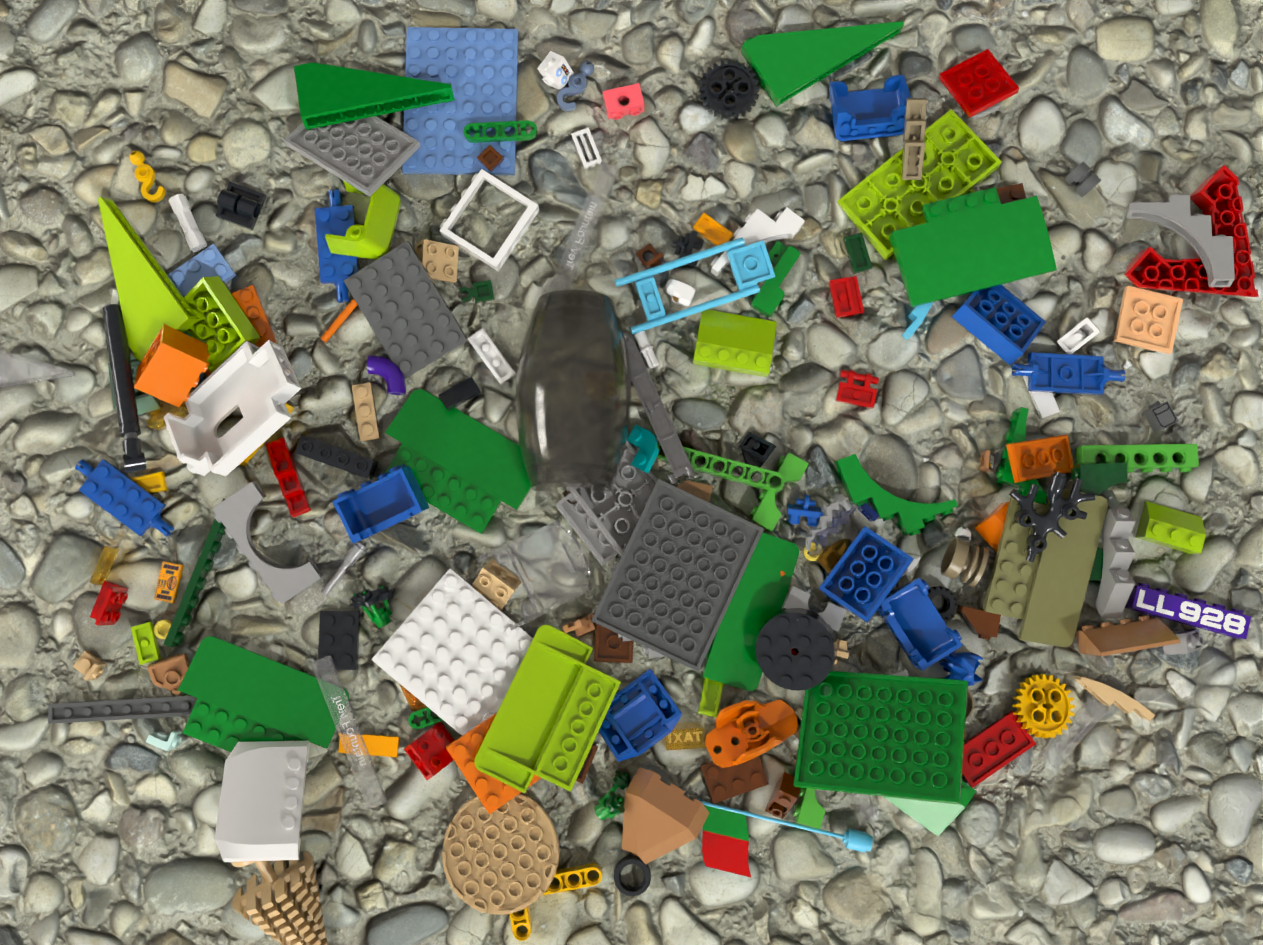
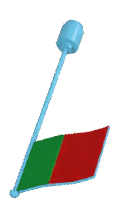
M701 798L697 799L709 811L702 832V853L706 867L752 878L748 864L749 835L746 816L841 838L845 848L870 852L872 848L873 836L869 835L868 832L849 828L848 832L844 831L842 835L701 801Z

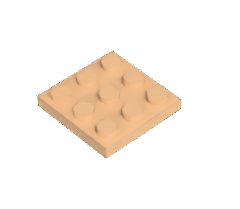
M1126 286L1114 342L1171 354L1183 299Z

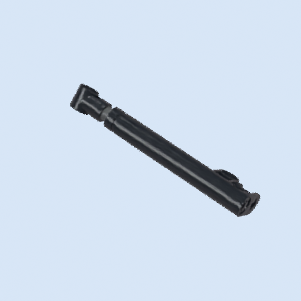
M110 304L102 308L103 320L105 321L106 345L109 354L118 425L120 427L119 432L120 436L124 438L122 441L123 451L125 452V455H123L125 472L146 470L144 453L141 452V439L138 438L141 434V429L139 426L128 339L121 306Z

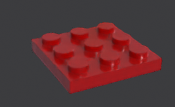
M989 49L939 74L940 81L969 118L1015 95L1019 91L1017 84Z

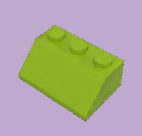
M1145 501L1135 538L1189 554H1201L1206 532L1202 517Z

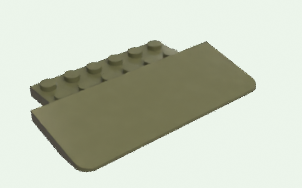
M1064 488L1062 498L1067 499L1071 490ZM1095 495L1094 501H1084L1077 504L1079 510L1087 512L1085 520L1080 518L1068 520L1061 517L1058 523L1067 535L1061 539L1054 532H1049L1045 536L1047 547L1039 554L1036 553L1034 562L1026 560L1028 554L1026 540L1029 535L1033 534V527H1023L1015 522L1014 515L1016 511L1020 510V505L1011 497L983 611L1023 619L1018 636L1020 640L1059 647L1070 646L1074 641L1108 508V502L1104 497ZM1034 502L1033 508L1036 513L1043 515L1049 511L1050 505Z

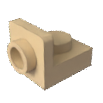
M86 650L73 667L85 675L84 679L86 681L98 679L102 675L103 667L106 663Z

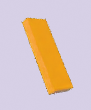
M341 732L338 753L356 754L358 752L357 754L398 757L400 737Z

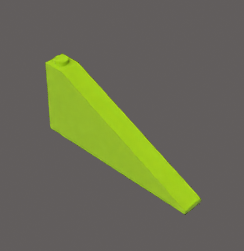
M99 197L98 203L128 344L133 351L134 357L141 362L164 324L185 333L199 318L115 202L109 198Z

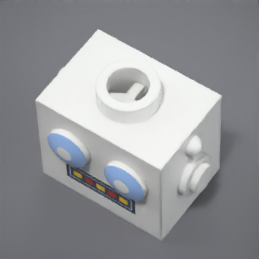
M552 51L548 53L537 68L543 76L542 80L548 86L559 90L564 88L569 78L574 74L565 58Z

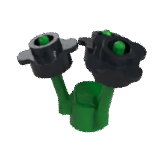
M381 586V588L374 591L365 589L361 593H354L351 598L352 602L349 605H353L355 609L361 606L370 617L372 623L375 622L377 628L383 627L391 622L389 616L392 612L389 608L388 599L393 598L392 592L395 589H389L388 586ZM376 601H383L385 610L383 607L376 609L374 603Z

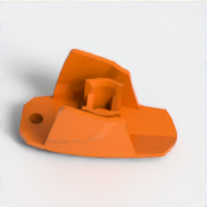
M781 699L762 704L757 700H745L728 706L719 712L715 721V728L706 735L705 746L714 764L722 768L739 765L762 755L795 734L798 725L795 711ZM734 739L738 740V741H739V744H738V745H733V744L731 743L732 740H734ZM722 748L719 754L714 753V749Z

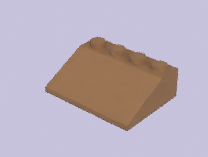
M1150 615L1138 616L1139 620L1134 621L1131 618L1119 619L1120 623L1113 624L1112 621L1101 622V626L1094 627L1093 624L1081 626L1082 629L1076 630L1079 653L1095 656H1107L1178 644L1180 639L1159 618H1151Z

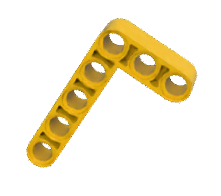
M589 863L558 869L554 877L558 878L560 884L557 886L550 884L543 895L597 885L602 879V868L597 863ZM591 870H596L599 873V876L596 878H591L588 875V872ZM577 874L579 880L572 882L569 880V875ZM529 906L522 913H510L513 935L519 941L527 940L531 934L532 921ZM520 925H524L527 927L528 931L526 933H521L518 931L517 927Z

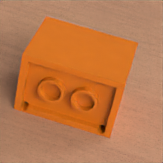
M164 324L137 367L134 388L176 407H180L182 402L188 400L191 388L197 386L201 372L205 373L209 366V362H207L210 355L208 353V344Z

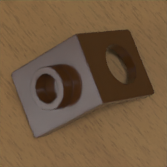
M651 243L635 253L645 269L663 264V253L658 254ZM646 251H650L654 255L649 261L643 259V253Z

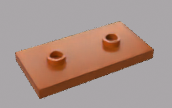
M1068 435L1006 445L1014 483L1050 477L1051 474H1054V471L1063 474L1071 473L1074 461Z

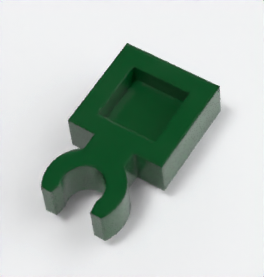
M491 280L472 283L473 289L468 287L460 288L461 293H468L466 298H461L463 303H468L473 298H475L476 303L495 300Z

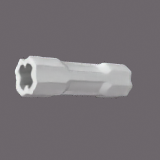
M177 194L169 199L170 205L179 220L190 250L199 252L205 249L207 243L198 228L186 196L184 194Z

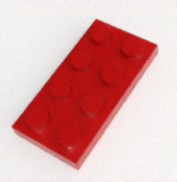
M1011 710L964 743L962 776L970 787H975L1036 745L1033 738L1027 733V730L1021 728L1022 722H1016L1018 717L1013 715L1014 711Z

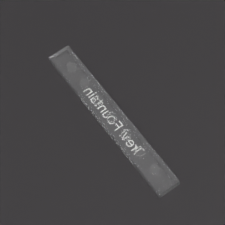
M603 162L600 163L545 300L563 307L617 176L618 168Z
M331 655L311 662L367 809L369 810L386 803L387 798Z

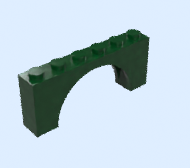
M1127 462L1073 463L1071 477L1074 481L1075 478L1083 480L1080 492L1094 493L1099 496L1109 487L1127 482ZM1097 547L1089 580H1101L1103 551L1099 547Z

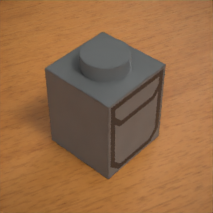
M1159 401L1154 402L1148 406L1149 410L1143 412L1154 432L1161 431L1179 422L1168 401L1161 404Z

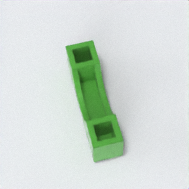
M788 452L785 456L782 455L777 463L779 466L777 472L783 476L784 483L789 481L798 482L809 463ZM773 478L770 481L773 487H777L781 483V480L778 478ZM763 489L759 496L761 502L758 506L755 505L750 513V516H752L750 521L771 532L777 524L781 513L775 504L776 492Z
M800 788L799 797L801 798L799 805L796 804L794 807L793 816H795L797 823L820 829L825 809L817 802L815 789Z

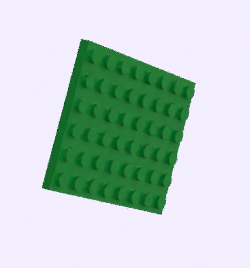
M830 671L820 684L805 690L794 786L960 805L968 681Z

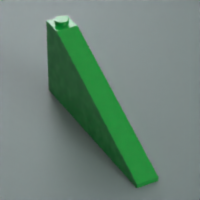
M900 21L758 35L754 38L750 37L743 42L741 54L752 71L756 73L759 82L777 107L899 34L904 23Z
M314 62L294 66L300 115L306 130L455 100L451 84Z

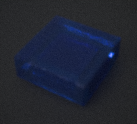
M866 502L858 507V510L870 522L875 521L879 517Z

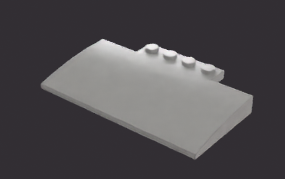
M606 417L546 463L566 490L570 491L555 506L601 566L616 555L621 558L657 482V478L651 471L646 473L631 465L636 451L609 417ZM569 499V501H571V502H577V503H576V504H570L567 500Z

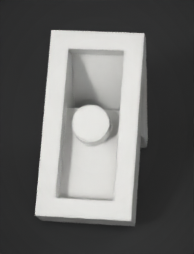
M1086 317L1057 340V343L1067 354L1071 355L1096 336L1100 330Z

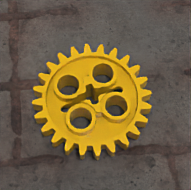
M1039 674V676L1032 675V678H1025V682L1019 683L1022 689H1015L1019 695L1012 697L1017 701L1016 704H1012V707L1017 708L1013 715H1019L1016 722H1023L1021 728L1028 729L1027 733L1034 734V737L1055 738L1056 734L1062 735V730H1068L1066 723H1072L1069 716H1075L1070 711V709L1075 708L1074 705L1070 704V701L1074 700V698L1068 697L1071 691L1064 690L1066 684H1059L1060 679H1053V675ZM1033 692L1036 695L1035 700L1032 697ZM1051 693H1053L1054 695L1053 701L1051 699ZM1034 712L1037 715L1036 720L1033 717ZM1052 712L1055 715L1054 720L1052 719Z

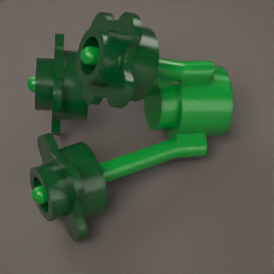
M615 771L616 775L613 778L615 785L599 800V804L594 807L596 815L601 820L607 817L611 819L625 812L623 796L614 793L618 787L624 790L631 783L630 777L623 771Z

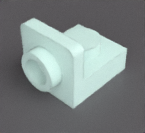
M179 729L172 731L170 737L168 734L158 731L150 734L146 742L165 751H170L177 748L180 744L182 731Z

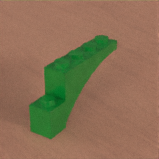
M1020 407L1012 412L1010 422H1012L1011 428L1008 429L1005 437L1007 444L1026 441V421L1029 409ZM1004 447L1001 452L1002 463L996 471L997 482L1019 488L1017 491L1023 496L1028 494L1031 484L1037 485L1039 488L1034 502L1045 504L1047 493L1043 492L1037 479L1014 483L1007 447Z

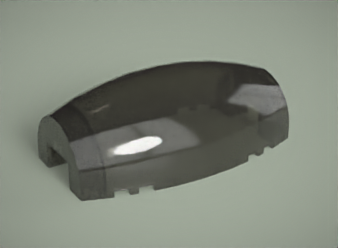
M586 290L549 292L540 296L536 303L523 339L518 363L516 422L523 463L533 491H553V487H588L591 491L611 492L628 437L632 402L630 361L622 323L614 301L604 294Z

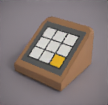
M986 450L981 453L979 470L994 472L995 453Z

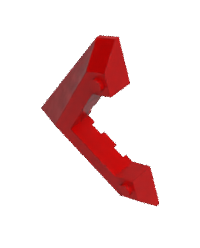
M1223 165L1190 196V200L1202 210V214L1211 215L1212 236L1221 234L1233 236L1235 279L1230 287H1209L1207 272L1201 259H1163L1151 246L1136 255L1128 264L1124 275L1138 288L1259 297L1258 289L1255 290L1254 285L1255 272L1250 257L1251 249L1246 222H1243L1242 212L1244 209L1242 197L1238 193V177Z

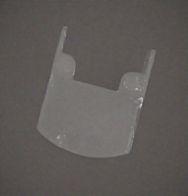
M559 521L550 523L500 546L477 559L479 563L494 556L496 562L502 567L513 565L522 582L529 600L525 601L521 606L524 620L510 626L511 630L592 590V585L590 586L589 583L590 568L584 551L573 534L559 525Z

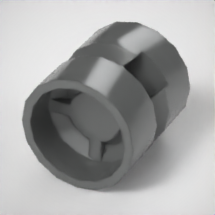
M1084 161L1064 178L1070 186L1076 187L1075 191L1081 197L1085 196L1101 181L1095 173H1090V167Z

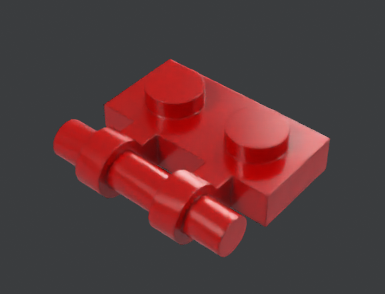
M850 369L849 371L841 370L840 377L847 378V382H839L835 401L873 409L877 389L870 388V384H878L879 377L872 376L869 373H855V370ZM854 380L862 381L863 386L854 385Z

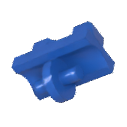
M805 494L804 499H796V504L787 503L786 509L789 523L799 524L800 516H807L806 524L817 527L820 516L823 515L822 508L813 507L816 506V501L809 500V494Z

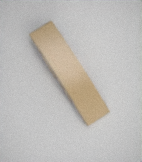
M1075 676L1073 678L1103 705L1111 706L1114 704L1122 712L1129 714L1134 711L1139 717L1151 721L1155 716L1138 701L1117 689L1085 677Z

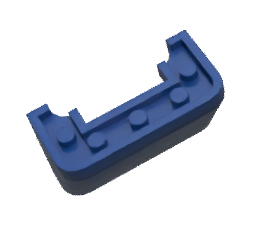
M904 75L889 77L884 83V88L852 92H848V86L843 81L830 82L829 94L834 132L837 140L848 141L904 134L906 98H911Z
M916 578L889 593L877 610L913 666L923 671L963 645L960 641L962 637L958 631L947 627L928 597L929 593L927 590L930 588L926 581Z

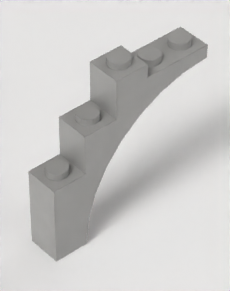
M1180 193L1169 195L1167 202L1154 201L1143 203L1142 201H1135L1129 203L1126 210V218L1142 219L1167 227L1183 237L1195 249L1207 272L1209 287L1231 286L1235 279L1233 236L1222 234L1212 236L1211 215L1195 214L1191 216L1190 195Z
M1106 489L1099 495L1107 500L1108 508L1102 528L1103 569L1095 606L1101 618H1120L1135 585L1128 572L1135 554L1128 538L1136 521L1129 509L1121 507L1114 492Z

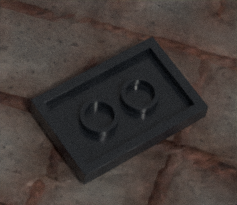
M320 611L317 669L358 670L360 611Z

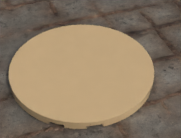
M520 793L489 815L478 796H476L457 811V814L447 827L442 851L444 872L455 894L472 908L489 914L503 915L514 913L532 905L550 886L559 862V839L556 828L548 813L530 797Z

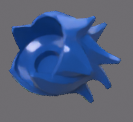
M952 652L949 654L950 656L944 657L948 662H940V665L945 667L943 669L950 672L944 679L968 681V686H973L974 683L982 682L983 680L975 674L976 669L981 664L978 660H983V658L975 653Z

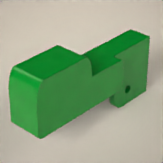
M779 241L775 243L768 254L771 264L775 266L773 269L775 277L765 281L760 292L757 293L750 305L753 309L768 317L772 316L782 301L785 293L779 287L801 255L799 250L793 246L787 247Z

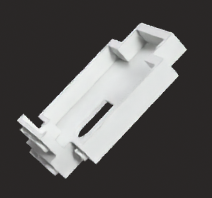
M270 340L261 347L246 341L190 393L188 400L185 402L189 413L185 418L171 413H167L164 416L166 428L169 431L177 458L182 463H187L189 471L203 476L210 471L227 476L291 418L285 403L301 389V386L282 346ZM239 407L243 418L224 436L218 438L217 428L219 424Z

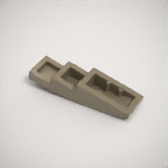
M906 98L902 180H921L925 149L926 98Z

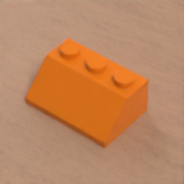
M1009 501L1001 503L974 528L996 553Z

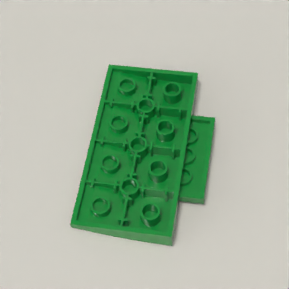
M996 187L924 204L921 208L926 223L893 231L889 236L911 307L1057 270L1038 197L1033 196L1001 204Z

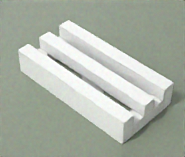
M589 127L572 133L571 137L584 169L594 167L596 164H602ZM583 134H587L596 157L595 160L591 156ZM578 136L581 139L589 162H586L585 157L577 140Z

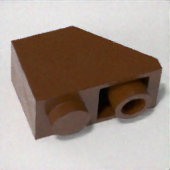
M786 772L783 773L765 809L766 812L781 819L786 816L798 799L800 787L794 786V776Z

